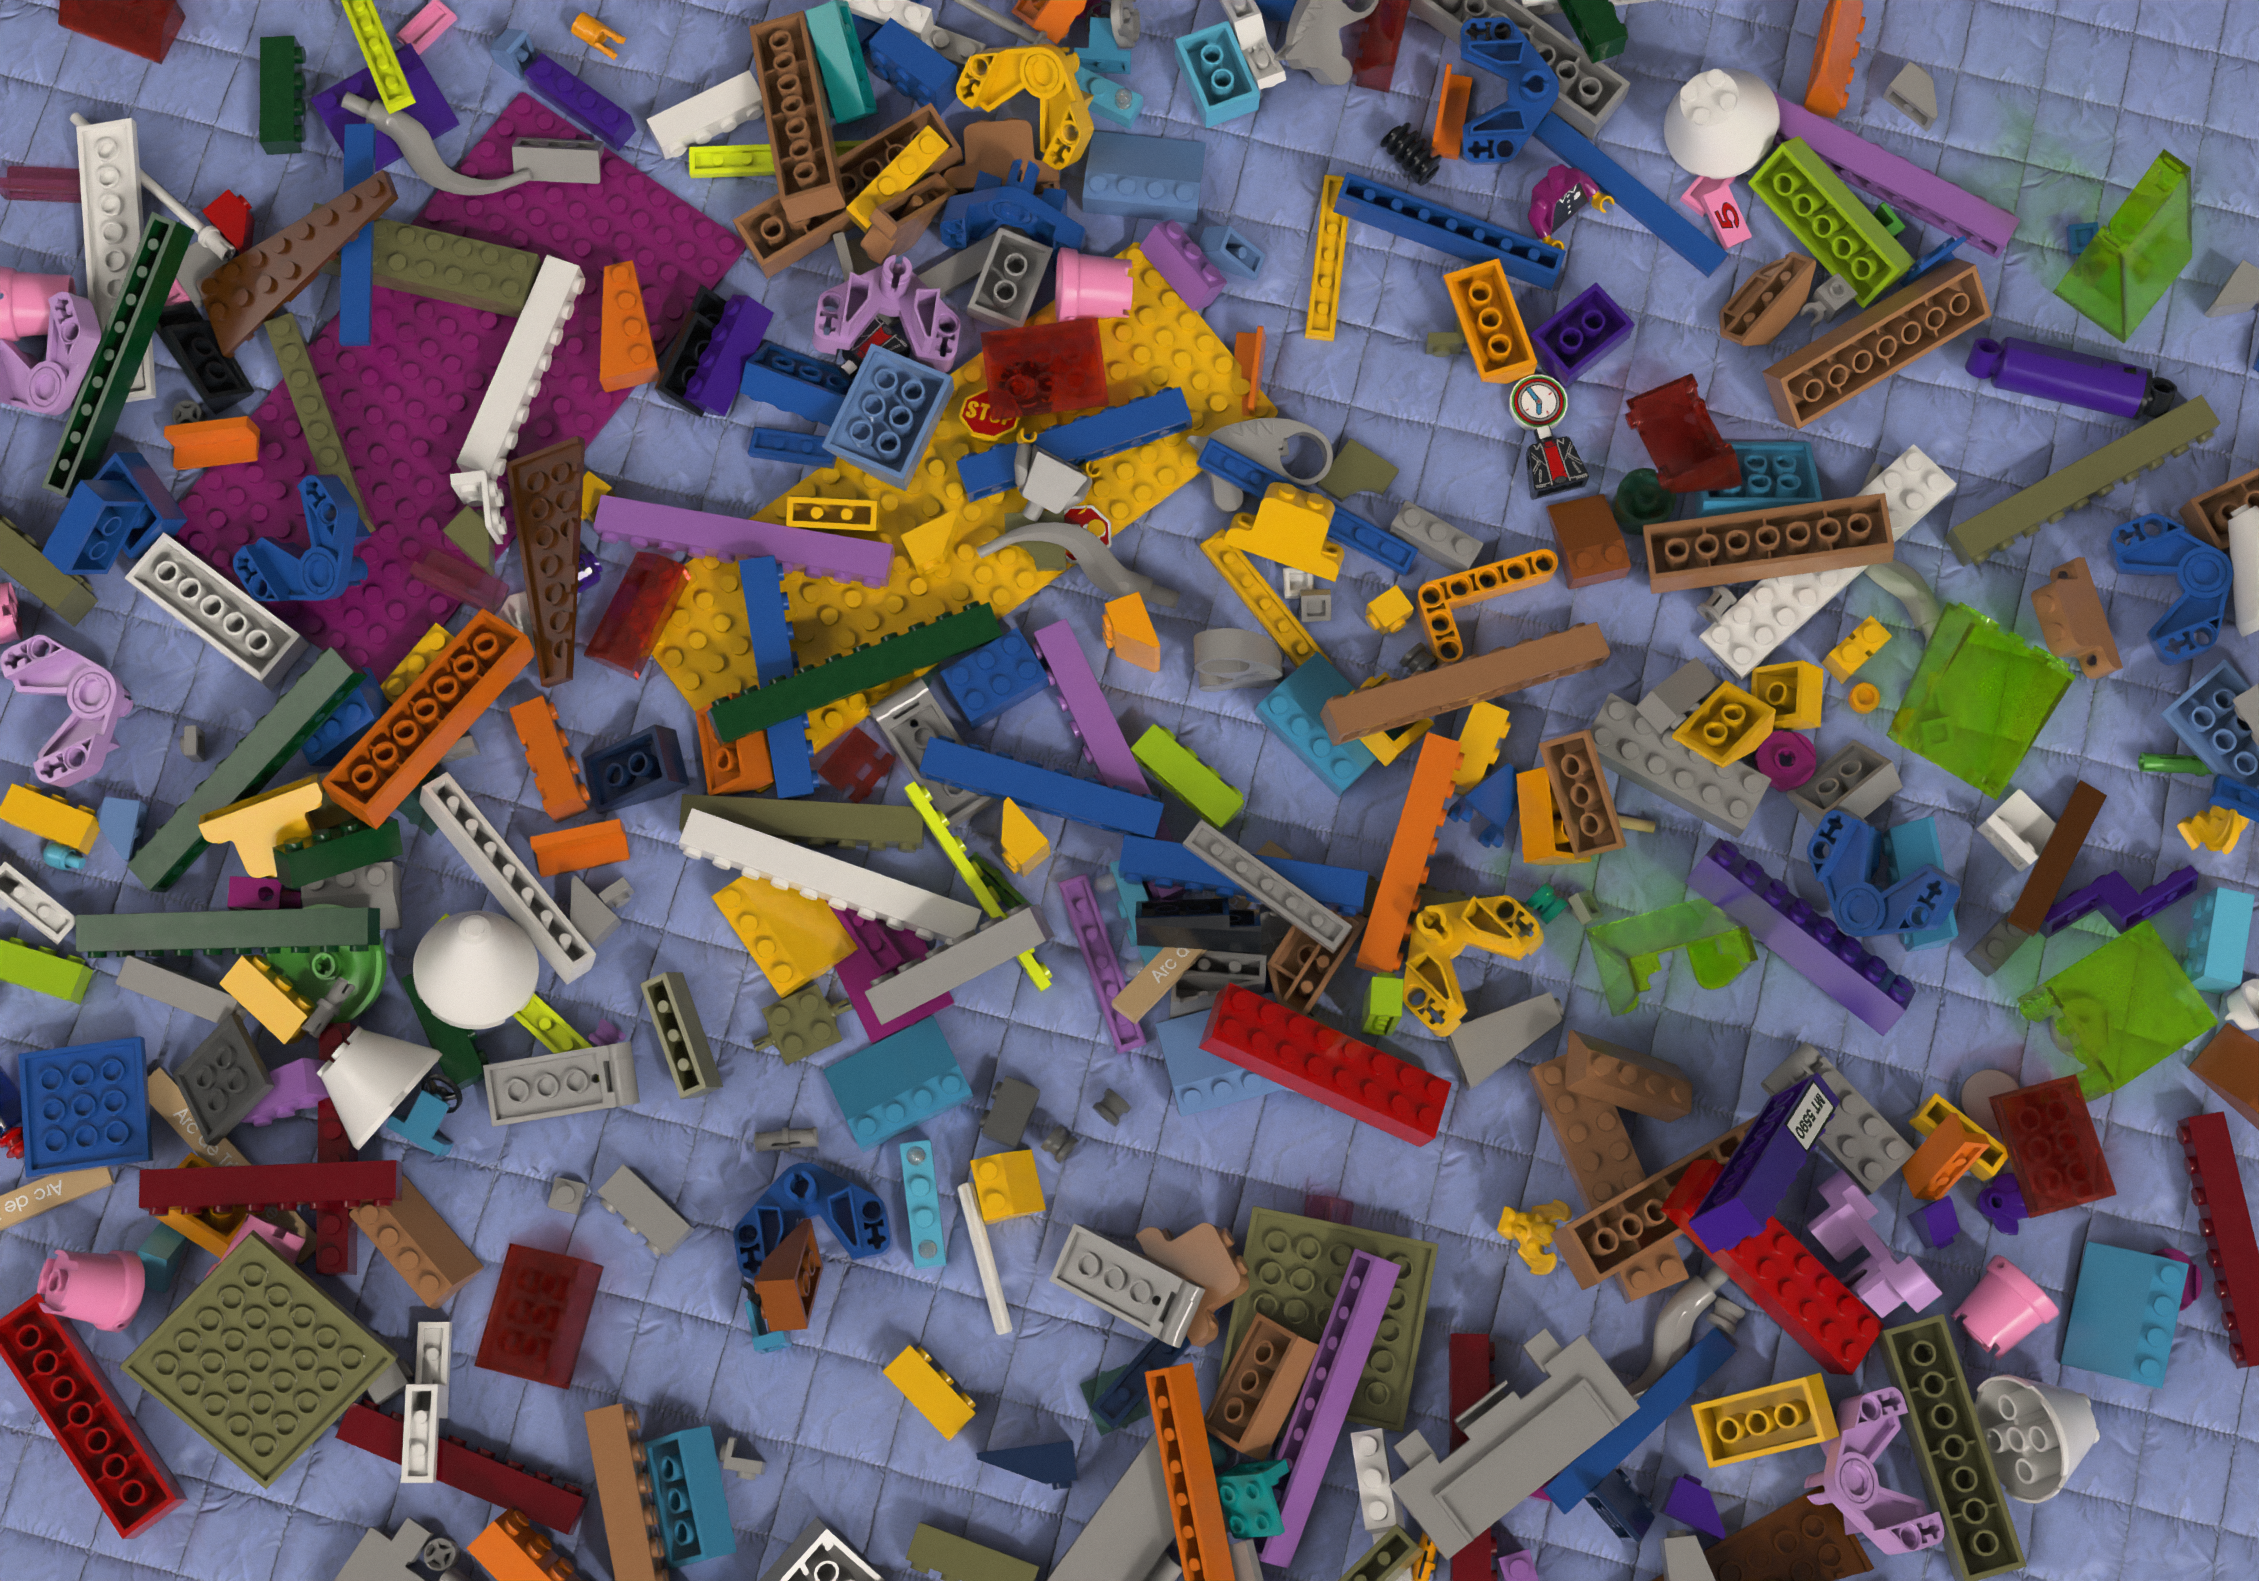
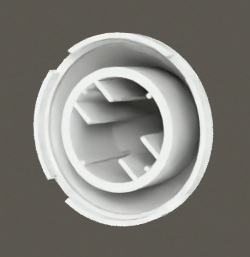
M2248 504L2230 512L2233 518L2228 520L2230 557L2234 571L2232 583L2236 628L2242 637L2259 630V507L2255 505L2249 508Z
M466 911L441 920L422 938L413 961V978L419 998L423 1000L435 1017L449 1025L464 1029L476 1030L495 1027L505 1023V1019L514 1015L517 1011L521 1012L531 1000L537 987L539 976L537 951L528 934L511 919L488 911Z

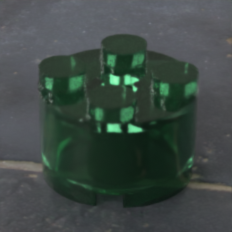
M1639 468L1629 472L1620 482L1612 500L1613 516L1623 532L1629 535L1643 536L1644 525L1666 523L1675 507L1677 499L1674 484L1666 475L1663 476L1651 468Z

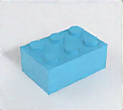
M1229 21L1175 39V58L1205 128L1259 110V90Z
M2217 887L2194 901L2190 913L2191 918H2194L2193 927L2188 932L2186 938V947L2189 948L2188 959L2184 960L2181 969V976L2184 977V987L2220 995L2241 984L2255 895Z

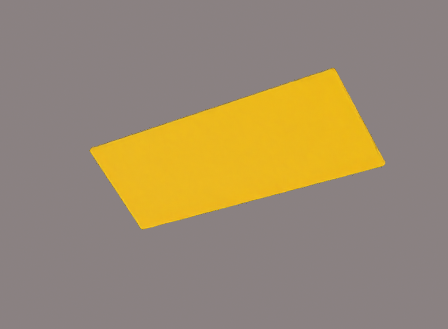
M1134 242L1113 257L1117 259H1131L1132 268H1128L1127 274L1128 277H1133L1131 310H1127L1130 315L1129 318L1092 319L1091 323L1087 320L1075 321L1073 324H1058L1055 300H1053L1028 318L1022 330H1011L950 374L953 378L954 391L906 491L882 482L837 457L834 469L820 467L748 519L786 526L787 496L790 495L879 500V524L877 531L794 527L893 544L895 551L888 587L880 586L879 589L865 587L862 585V582L851 581L850 584H843L827 576L814 579L798 571H792L791 574L784 573L785 580L779 581L781 593L787 592L790 610H784L786 622L792 621L795 639L789 640L791 652L797 651L799 668L809 664H814V667L817 668L826 664L824 659L838 653H841L843 657L853 654L852 649L869 642L872 647L880 644V638L893 632H897L898 636L908 633V627L924 621L927 626L935 623V617L949 611H952L953 615L964 612L962 607L975 601H979L980 605L990 602L998 622L1075 565L1070 564L1066 560L1067 570L1037 572L1035 561L1029 553L1018 546L1011 545L981 559L976 548L1005 534L1004 513H1022L1029 500L1021 496L1018 490L1019 487L969 503L956 463L964 455L973 452L980 454L989 451L990 447L999 443L1007 445L1016 442V435L1023 427L1025 428L1023 435L1031 434L1033 431L1040 434L1045 432L1050 426L1057 424L1064 426L1073 423V420L1083 415L1091 417L1100 414L1107 407L1117 406L1118 408L1127 405L1130 400L1136 397L1143 396L1148 398L1156 395L1163 388L1172 387L1175 389L1181 387L1192 417V429L1093 461L1088 467L1090 473L1099 467L1101 474L1092 479L1093 483L1085 500L1075 506L1093 505L1111 522L1112 538L1203 472L1202 468L1196 466L1197 450L1186 442L1189 436L1206 437L1222 427L1238 422L1277 417L1278 410L1260 388L1256 415L1254 417L1242 415V397L1250 392V383L1247 379L1242 378L1241 365L1198 312H1193L1144 256L1143 252L1139 249L1141 243ZM1026 362H1031L1030 368L1032 369L1037 364L1040 366L1038 369L1039 373L1045 369L1048 376L1044 379L1049 377L1051 379L1050 383H1046V387H1052V394L1046 393V395L1050 396V400L1048 403L1044 400L1041 401L1044 404L1041 410L1037 403L1034 404L1035 413H1031L1030 407L1026 406V414H1021L1016 432L996 441L971 437L959 420V414L966 397L985 388L1005 391V389H999L1000 382L1006 383V379L1003 381L1001 377L1003 374L1007 376L1011 374L1009 371L1007 372V369L1010 367L1014 371L1017 370V363H1021V367L1026 368ZM1020 374L1011 383V388H1013L1017 398L1030 400L1037 396L1038 386L1033 379L1028 377L1022 378ZM1087 506L1083 508L1078 514L1085 512ZM955 510L959 525L945 562L932 573L925 574L923 572L918 575L903 546L900 535ZM1094 519L1089 522L1087 529L1099 537L1105 532V525L1101 520ZM705 556L704 559L693 558L622 610L624 619L694 711L730 693H740V691L757 685L758 689H760L739 561L727 564L711 556ZM943 661L807 713L810 728H804L806 740L812 739L814 756L871 715L869 707L917 677L924 676ZM794 669L795 676L798 675L797 669ZM775 776L773 782L754 791L758 794L767 791L776 784Z

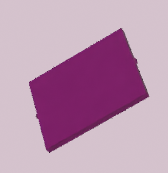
M877 920L906 963L919 957L922 962L927 960L925 953L929 952L924 940L915 935V931L906 928L903 931L895 930L888 927L886 921ZM860 949L834 965L872 1044L955 1004L950 992L947 991L881 1025L865 994V991L873 988L870 982L879 978V976ZM898 969L894 971L895 976L900 974Z

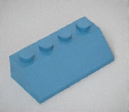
M1933 816L1889 828L1883 834V838H1881V851L1888 859L1887 879L1890 885L1896 884L1925 864H1933L1945 872ZM1953 907L1938 929L1899 934L1900 941L1903 945H1906L1907 952L1944 947L1958 937Z
M710 1425L678 1431L645 1442L648 1473H650L652 1479L653 1497L659 1515V1526L665 1546L668 1569L671 1570L736 1553L735 1535L731 1527L728 1503L724 1494L721 1470L717 1461L715 1441Z

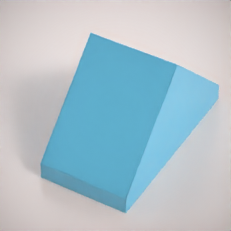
M160 1223L137 1250V1255L141 1258L144 1266L145 1286L167 1293L188 1238L173 1228Z

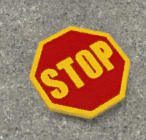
M985 388L964 399L959 420L971 437L996 441L1016 432L1022 410L1010 393Z

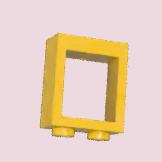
M1385 671L1376 679L1373 676L1369 677L1359 688L1370 686L1371 689L1376 688L1392 678ZM1352 690L1347 696L1352 695L1355 690ZM1430 718L1403 725L1402 727L1406 732L1395 741L1384 731L1360 738V740L1387 767L1420 741L1435 723Z

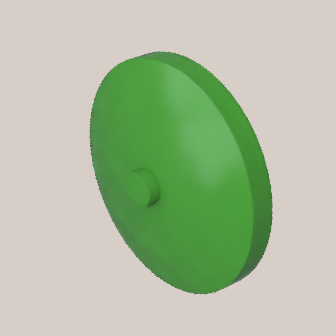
M316 904L302 909L349 907L337 904ZM381 937L380 945L369 946L368 952H350V946H339V952L324 953L320 952V947H310V953H291V948H281V954H266V959L271 964L270 968L277 975L286 977L293 984L292 989L296 993L309 998L315 1005L314 1009L318 1007L317 1001L320 998L324 999L339 976L347 980L348 984L355 986V989L339 1008L340 1014L337 1017L334 1016L329 1023H348L359 1018L375 1003L385 982L387 958Z

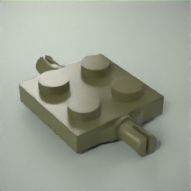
M816 984L761 1009L768 1023L769 1034L752 1040L753 1045L756 1046L754 1047L756 1052L774 1045L780 1051L786 1066L843 1041L837 1028L836 1016L853 1010L851 1004H849L848 997L831 1005L824 998L819 985Z

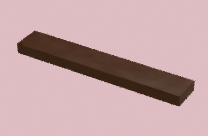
M2082 780L2076 784L2006 919L2007 922L2032 937L2038 932L2107 797L2106 794Z

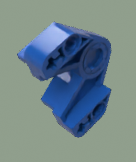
M1509 18L1469 19L1463 24L1459 35L1461 60L1507 80L1506 93L1508 101L1462 126V156L1470 165L1506 164L1515 158L1555 103L1559 93L1558 78ZM1499 25H1504L1509 29L1510 36L1504 40L1498 39L1495 36L1494 29ZM1486 26H1490L1488 32L1489 41L1485 40L1486 34L1477 35L1475 41L1471 40L1470 35L1465 34L1469 32L1470 27H1475L1476 32H1485ZM1488 142H1492V158H1487L1489 152L1480 153L1478 158H1474L1473 153H1468L1473 144H1477L1478 149H1487L1489 147ZM1506 142L1510 144L1512 154L1509 157H1501L1497 153V145L1499 143Z
M1015 159L1012 161L1005 186H1002V178L979 170L973 192L948 198L940 223L942 243L949 248L962 251L968 248L970 240L980 241L987 238L999 226L1006 224L1012 227L1023 228L1033 241L1053 248L1051 258H1053L1054 272H1056L1057 257L1061 247L1076 249L1079 254L1084 252L1086 231L1082 225L1067 217V190L1044 188L1042 199L1034 196L1033 193L1040 169L1031 161L1028 162L1022 182H1020L1023 171L1020 169L1022 159Z
M307 475L297 485L301 492L311 542L310 549L306 550L294 542L282 543L274 537L268 536L261 537L255 544L243 545L235 554L233 568L254 600L318 601L337 599L343 595L348 586L362 585L360 579H367L368 566L361 557L353 556L354 546L372 535L358 515L359 511L355 500L337 475Z
M2150 513L2114 528L2108 539L2107 548L2118 574L2175 576L2177 587L2182 592V595L2147 633V637L2158 660L2164 665L2172 666L2205 654L2217 641L2234 571L2232 563L2225 553L2184 532L2185 527L2160 514ZM2147 524L2155 525L2159 530V534L2154 536L2147 534L2144 526ZM2119 536L2122 540L2131 538L2127 546L2123 542L2117 543ZM2203 632L2208 636L2209 643L2199 644L2194 639V633ZM2185 640L2186 645L2182 646L2176 654L2173 651H2166L2169 644L2172 648L2182 645Z
M1841 810L1828 812L1808 843L1807 855L1816 881L1823 882L1838 926L1845 933L1854 937H1874L1938 929L1959 897L1960 886L1958 881L1935 865L1925 864L1884 891L1880 886L1870 883L1879 868L1882 831L1855 813ZM1826 844H1828L1829 854L1825 858L1823 855V848Z
M794 1164L777 1178L735 1226L733 1237L739 1270L746 1278L754 1281L755 1275H759L761 1266L757 1267V1273L747 1269V1265L752 1264V1257L750 1253H744V1249L753 1250L755 1259L762 1263L798 1226L799 1220L813 1219L818 1216L822 1217L853 1260L882 1257L889 1253L893 1246L887 1207L878 1196L815 1164ZM869 1203L880 1205V1213L873 1219L865 1217L864 1209ZM884 1222V1226H883V1227H882V1226H877V1225H879V1224H881V1223ZM867 1225L877 1226L879 1235L882 1238H886V1241L881 1243L880 1249H876L873 1244H870V1241L875 1239V1235L871 1227L866 1229ZM747 1227H755L757 1231L755 1240L750 1243L743 1242V1230Z

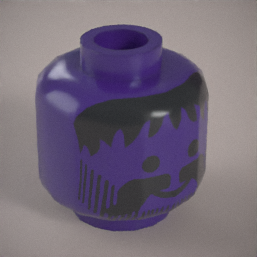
M580 549L577 593L584 592L601 580L600 572L603 569L591 550L586 552Z

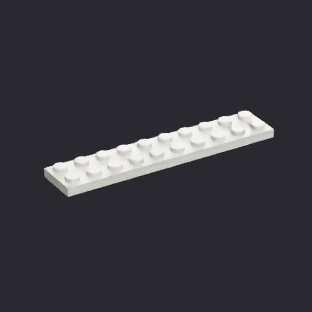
M132 118L76 127L88 299L93 304L101 330V337L144 232L137 124ZM152 337L125 403L156 398Z
M1913 444L1855 497L1885 493L1895 543L1953 491L1957 483ZM1869 565L1762 579L1720 617L1719 623L1714 622L1699 636L1698 640L1741 681Z

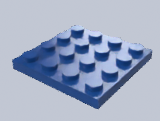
M138 1036L18 1054L26 1177L35 1178L153 1161L144 1037Z

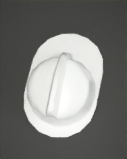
M2251 979L2242 983L2227 998V1006L2230 1013L2224 1019L2234 1020L2243 1030L2259 1028V979Z

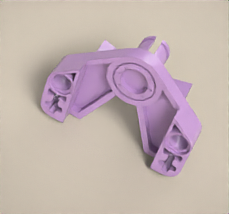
M892 255L885 260L882 266L866 273L857 275L850 272L848 281L826 290L820 295L812 335V344L818 351L836 355L837 348L850 350L878 313L889 317H899L916 362L926 364V366L943 373H947L952 369L958 346L960 320L939 298L941 288L930 289L912 272V264L906 257L903 256L901 265L895 264L896 255ZM826 306H832V307H834L836 310H834V311H829V310H827V309L824 308V307H826ZM824 326L830 327L829 335L823 334ZM940 328H949L951 332H944ZM940 347L946 348L944 357L940 356Z
M64 291L58 292L48 299L50 303L46 361L39 362L33 354L21 351L12 341L0 339V403L52 416L62 414L68 408L73 409L83 384L82 380L100 343L101 330L91 301L88 298Z
M45 635L33 636L3 652L0 659L4 677L13 681L16 692L24 695L67 696L68 705L72 710V714L38 752L39 760L33 762L39 780L65 788L98 773L103 766L106 754L121 747L113 735L117 719L129 714L134 703L133 700L125 698L131 695V693L123 688L120 678L112 671L71 647Z
M1842 1168L1817 1187L1830 1207L1806 1225L1811 1233L1838 1263L1842 1262L1862 1245L1872 1254L1848 1272L1845 1278L1839 1279L1861 1303L1864 1300L1881 1318H1884L1904 1301L1919 1313L1943 1294L1935 1281L1911 1256L1900 1262L1867 1221L1879 1212L1878 1209Z
M1887 1387L1845 1398L1840 1402L1835 1420L1840 1436L1819 1443L1827 1458L1825 1470L1808 1475L1804 1484L1805 1489L1824 1486V1492L1809 1495L1807 1498L1815 1505L1833 1503L1843 1513L1845 1535L1863 1532L1887 1555L1917 1551L1936 1545L1944 1538V1526L1939 1512L1927 1513L1923 1500L1879 1486L1878 1475L1873 1463L1901 1429L1898 1415L1908 1413L1904 1397L1895 1387Z

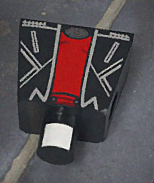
M876 316L850 350L842 349V357L846 362L838 368L839 372L846 380L851 381L856 376L871 343L906 358H909L910 345Z
M1542 426L1535 429L1533 432L1537 443L1530 445L1526 452L1531 500L1585 487L1589 475L1571 439L1568 436L1554 439L1550 426Z

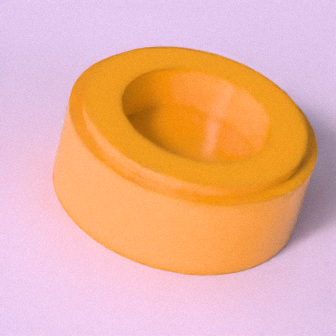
M1862 682L1852 688L1848 695V702L1855 712L1867 714L1878 706L1880 693L1873 684Z

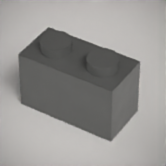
M2011 909L2004 913L1964 956L1986 978L1995 973L2030 936L2006 921Z
M1005 1076L1003 1083L998 1081L991 1095V1098L995 1100L991 1111L987 1109L984 1111L979 1123V1127L983 1128L982 1136L1017 1151L1041 1095L1040 1090L1008 1076Z

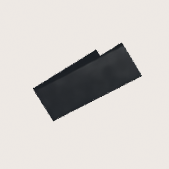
M700 285L654 388L663 402L698 417H702L705 411L683 397L687 391L688 381L694 376L699 366L700 356L707 349L712 339V331L719 324L724 314V306L727 302L703 285Z
M193 303L164 306L155 331L203 401L215 415L255 392L235 357L227 358L222 355L210 320L204 321Z
M1228 898L1136 901L1137 946L1261 953L1260 909L1229 910Z

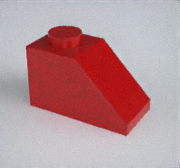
M228 189L204 208L202 212L208 221L220 231V234L236 248L240 255L252 248L255 220L249 212L252 206L241 194L236 197Z

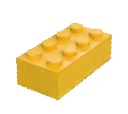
M1821 1372L1691 1405L1709 1469L1824 1442L1840 1436Z

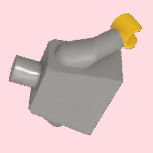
M1023 427L1016 435V441L1019 445L1017 446L1014 461L1015 483L1019 487L1018 490L1021 496L1029 500L1022 514L1028 519L1037 522L1044 508L1059 514L1062 510H1068L1084 501L1093 483L1092 479L1101 474V469L1097 467L1090 473L1088 467L1091 461L1077 467L1037 445H1034L1032 448L1030 445L1036 440L1037 433L1033 431L1030 435V440H1027L1023 435L1025 429Z

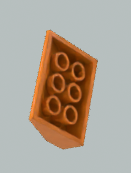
M1829 0L1825 7L1803 102V107L1812 114L1835 119L1839 110H1844L1846 107L1849 93L1845 92L1846 84L1850 85L1855 67H1850L1851 60L1856 59L1860 47V42L1856 41L1857 33H1862L1866 17L1861 16L1864 6L1862 0Z

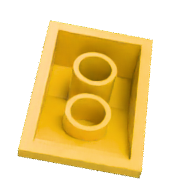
M1725 680L1700 708L1672 734V738L1719 767L1724 768L1755 751L1772 733L1776 709Z

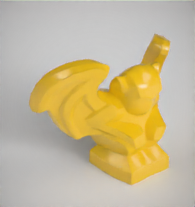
M2213 805L2209 813L2201 809L2193 818L2188 816L2182 818L2177 827L2192 850L2196 849L2201 842H2204L2209 851L2222 850L2223 854H2228L2236 845L2240 833L2246 828L2250 819L2239 815L2236 809L2226 810Z
M1554 1199L1553 1203L1532 1206L1531 1212L1520 1213L1515 1208L1505 1206L1498 1224V1233L1505 1239H1515L1520 1243V1248L1517 1252L1531 1267V1274L1538 1276L1549 1274L1556 1266L1557 1256L1554 1252L1545 1253L1543 1245L1550 1248V1244L1553 1242L1550 1233L1556 1230L1558 1222H1554L1555 1220L1559 1219L1565 1223L1571 1220L1572 1210L1570 1206L1557 1199Z

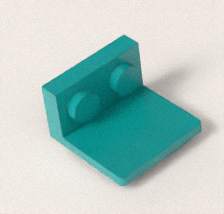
M1286 1459L1239 1463L1215 1477L1233 1538L1280 1536L1285 1532L1271 1486L1278 1484V1478L1289 1472Z

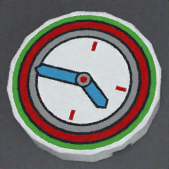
M1543 374L1530 375L1521 379L1513 387L1509 398V412L1513 420L1520 427L1528 431H1534L1542 426H1550L1551 429L1555 428L1563 420L1568 407L1567 394L1563 386L1554 378Z

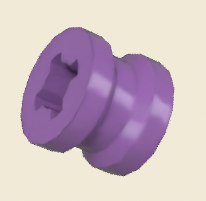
M601 1018L598 1022V1029L587 1037L595 1045L604 1046L623 1041L626 1035Z

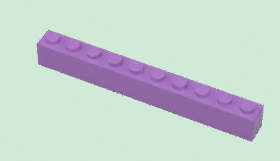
M1772 91L1778 103L1780 113L1779 129H1777L1772 142L1773 145L1779 147L1783 142L1800 136L1839 179L1957 239L1964 235L1967 238L1965 243L1998 259L2020 221L2012 212L1988 203L1981 196L1972 195L1962 190L1956 183L1940 179L1932 171L1921 169L1911 164L1906 158L1895 156L1885 151L1879 144L1869 143L1858 137L1855 132L1844 130L1834 125L1829 119L1818 117L1808 112L1802 105L1793 104Z
M601 495L593 527L602 541L611 544L624 541L640 549L653 546L669 554L682 551L698 559H704L705 556L716 557L718 561L727 564H733L734 561L775 555L776 563L782 562L785 574L798 571L814 579H820L822 576L832 577L834 581L843 584H850L851 581L862 582L863 586L872 589H879L880 586L888 587L895 557L893 544Z
M1062 619L1034 632L1035 642L1031 644L1036 658L1038 660L1043 659L1047 666L1045 672L1048 675L1050 686L1056 685L1060 695L1056 696L1063 713L1068 711L1073 720L1069 722L1072 733L1076 739L1081 737L1085 745L1081 749L1088 765L1094 764L1098 774L1094 775L1095 779L1101 781L1102 786L1113 788L1114 785L1128 788L1131 790L1130 794L1142 797V794L1152 795L1067 619ZM1162 817L1155 840L1174 842ZM1146 882L1152 898L1158 897L1159 901L1172 900L1187 893L1184 887L1173 886L1172 889H1161L1155 887V883Z
M1356 1248L1276 1459H1286L1289 1469L1288 1473L1278 1478V1484L1271 1486L1285 1532L1280 1536L1246 1539H1253L1258 1560L1264 1563L1288 1569L1291 1565L1401 1268L1396 1263Z

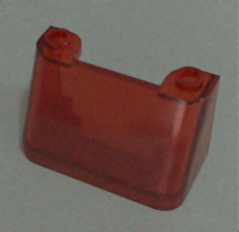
M1692 373L1626 400L1629 412L1624 414L1630 430L1636 429L1658 471L1656 478L1662 491L1667 489L1670 494L1731 490L1743 484L1736 452L1731 443H1724L1707 412L1704 399H1701L1698 395V383Z

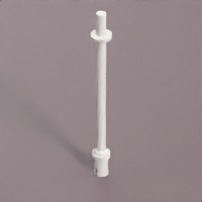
M78 112L70 117V121L76 127L91 125ZM140 168L141 184L191 229L195 230L198 234L199 244L212 250L224 262L234 256L236 248L220 235V231L215 226H205Z

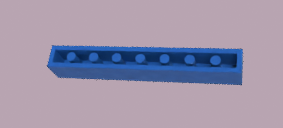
M1349 172L1346 173L1333 210L1334 213L1475 264L1499 258L1504 274L1550 291L1558 276L1566 253L1562 249Z
M1167 387L1159 390L1154 396L1148 398L1143 396L1136 397L1130 400L1127 405L1118 408L1117 406H1110L1103 409L1100 414L1091 417L1083 415L1074 419L1073 423L1064 426L1060 424L1050 426L1045 432L1037 434L1036 440L1030 446L1033 448L1034 445H1037L1078 467L1085 462H1093L1192 429V417L1181 387L1175 389ZM1026 434L1024 437L1030 440L1031 434ZM1017 441L1007 445L999 443L990 447L989 451L980 454L976 452L964 455L961 460L956 461L969 503L1018 487L1015 483L1014 469L1017 446L1019 445Z
M775 555L739 561L760 689L769 686L768 681L777 676L785 674L787 679L795 676L794 669H799L797 651L791 652L789 640L795 639L792 621L786 622L784 610H790L787 592L781 593L779 581L785 580L782 562L776 563ZM807 713L767 728L778 799L789 800L815 795L814 788L820 787L817 769H810L809 758L814 757L812 739H805L804 728H810Z
M947 736L929 737L919 769L921 778L1001 801L1009 797L1018 806L1119 835L1156 839L1164 812V803L1159 802L1160 798L1154 795L1142 794V797L1130 794L1131 790L1122 786L1114 785L1113 788L1102 786L1101 781L1091 777H1084L1081 780L1072 777V773L1063 769H1055L1053 772L1043 769V765L1035 761L1026 760L1025 763L1013 760L1014 757L1007 753L996 752V755L984 752L985 749L975 744H967V747L955 744L956 741Z
M1124 835L1118 872L1119 878H1124L1126 883L1141 885L1142 881L1155 883L1154 886L1161 889H1172L1173 886L1184 887L1185 891L1189 893L1202 894L1204 890L1215 892V895L1221 898H1233L1234 895L1246 897V900L1249 902L1262 903L1184 848L1182 843ZM1251 854L1327 909L1337 910V914L1346 917H1355L1356 913L1362 914L1368 871Z

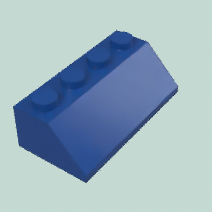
M767 341L746 361L740 393L749 396L754 401L769 403L781 411L796 413L807 421L820 422L831 428L854 378L848 381L840 374L839 367Z

